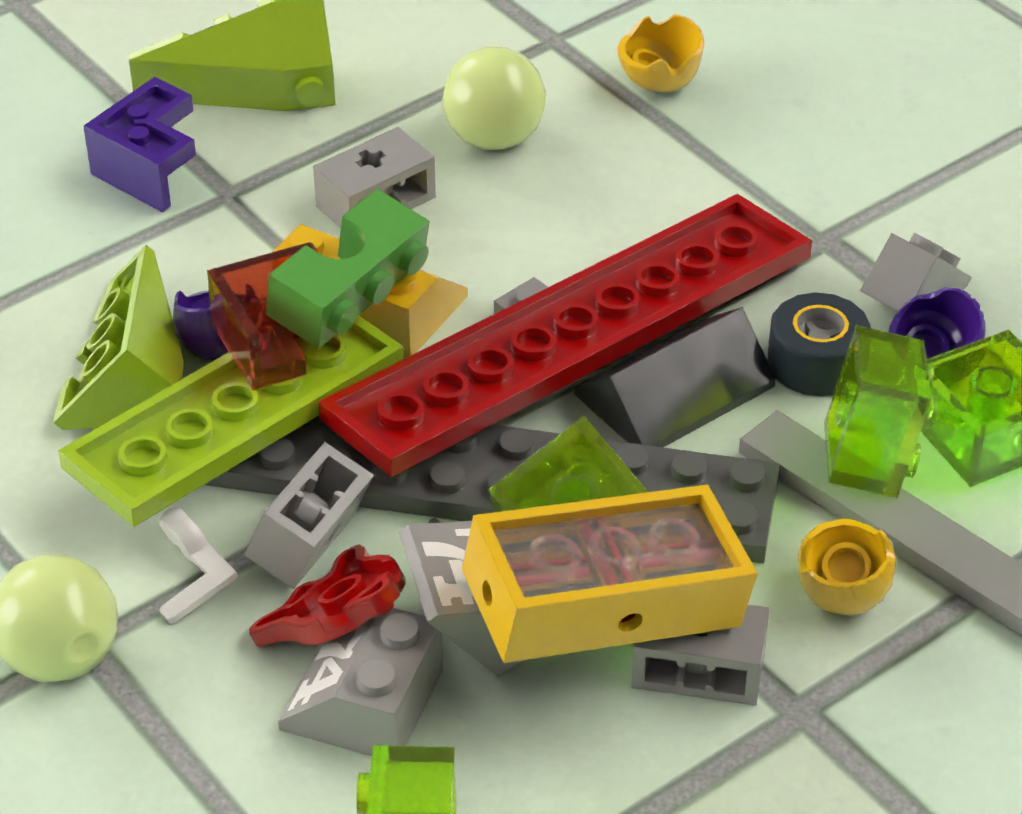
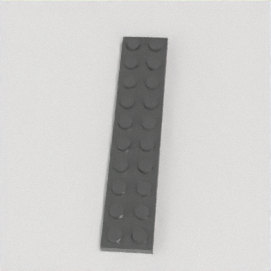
M319 416L205 484L208 486L279 495L324 442L374 475L359 507L457 521H472L473 515L708 484L751 562L764 563L779 480L780 464L492 424L391 478L319 420Z

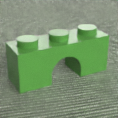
M376 189L342 216L338 257L341 259L325 257L305 245L269 274L266 315L319 349L336 334L342 335L347 332L357 316L372 304L377 305L384 301L392 287L406 275H414L422 268L429 254V248L426 246L430 221L379 189Z

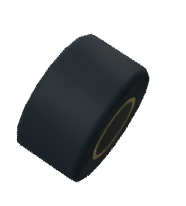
M818 292L796 295L782 302L772 314L767 361L775 378L786 388L813 396L840 394L854 387L865 374L871 325L864 311L850 300L835 294Z

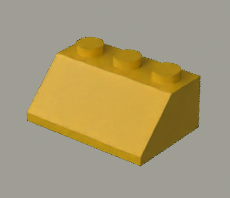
M300 224L270 253L271 272L305 245L325 257L341 259L338 257L340 238ZM420 269L414 275H406L392 287L384 301L377 305L372 304L359 316L403 345L404 356L409 357L417 353L466 299L468 288Z

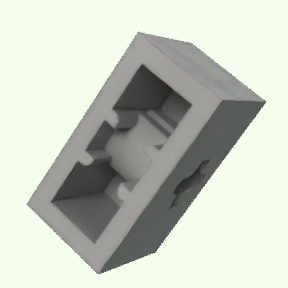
M399 127L313 166L316 207L340 228L342 216L376 189H379L410 209L436 198L435 157Z
M324 442L265 510L244 556L294 589L354 517L374 475Z
M748 605L741 627L634 643L632 688L757 706L766 646L769 607Z

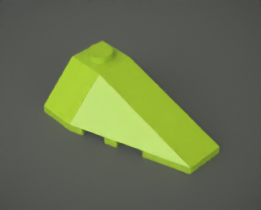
M260 0L256 2L258 8L233 18L228 13L214 19V26L191 35L181 32L128 54L133 91L153 77H157L191 94L193 104L277 111H293L336 105L333 62L324 0Z
M147 245L109 283L93 319V322L98 326L89 340L81 346L76 356V359L84 364L78 380L72 376L67 379L59 394L53 423L62 430L98 428L182 379L184 360L155 252Z

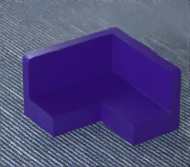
M153 77L83 125L91 175L160 212H164L171 207L167 176L196 156L194 139L171 128L194 112L192 95L157 77Z

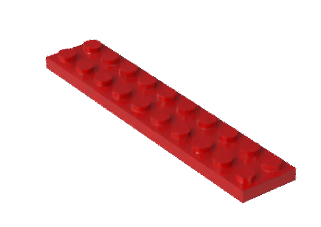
M735 194L318 401L319 420L392 478L811 257L812 240L741 195Z

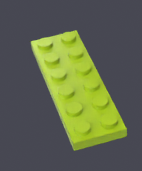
M357 316L347 332L342 335L336 334L319 349L281 324H277L59 449L60 466L131 526L135 527L319 416L318 401L403 360L404 346L360 316Z

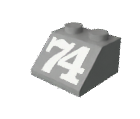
M472 521L408 524L399 530V534L427 622L498 677L522 662L503 663L461 570Z
M392 608L388 613L376 618H370L357 629L341 637L320 643L278 721L279 730L398 763L443 671L442 633L427 622L426 616Z

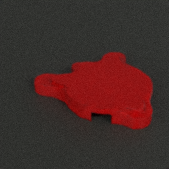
M362 545L352 546L336 557L327 575L317 581H310L300 585L281 607L254 622L249 628V635L257 647L280 641H294L303 645H317L328 642L357 629L370 618H376L388 613L394 607L393 602L398 599L403 591L406 578L393 557L382 554L369 556L367 550Z

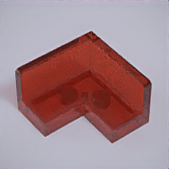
M312 242L207 270L211 323L252 390L307 375L306 357L294 340V338L299 336L267 316L266 304L269 274L305 245L318 252Z

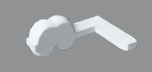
M174 507L164 512L160 517V527L174 545H178L185 557L190 562H194L204 575L161 606L159 612L169 625L177 623L238 578L237 572L207 542L199 527L179 507Z

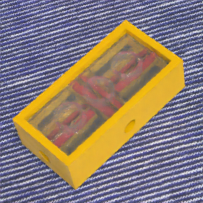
M708 484L473 515L461 569L503 663L741 627L758 575Z

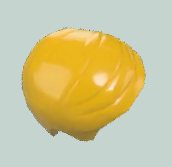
M673 14L667 20L659 23L652 22L651 17L647 16L642 18L620 40L617 47L619 62L630 80L640 87L655 92H674L687 86L697 74L704 50V36L701 34L702 31L699 26L695 25L690 18Z
M843 518L820 523L801 541L798 551V576L801 585L811 601L829 613L849 616L866 613L882 602L893 586L896 555L892 541L882 530L878 531L862 522Z

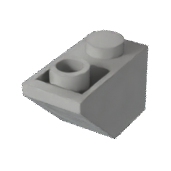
M891 233L860 291L899 311L905 302L917 295H926L944 287L964 290L972 277L956 268L961 258L948 252L936 243L916 233L912 235L909 242Z

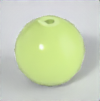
M486 46L467 53L450 69L444 88L442 107L449 126L464 142L481 150H504L524 142L538 128L545 108L546 90L538 69L525 55L508 47Z
M46 554L18 563L0 580V657L9 668L25 677L42 683L73 680L89 673L102 662L113 645L117 631L118 612L116 598L96 568L67 554Z

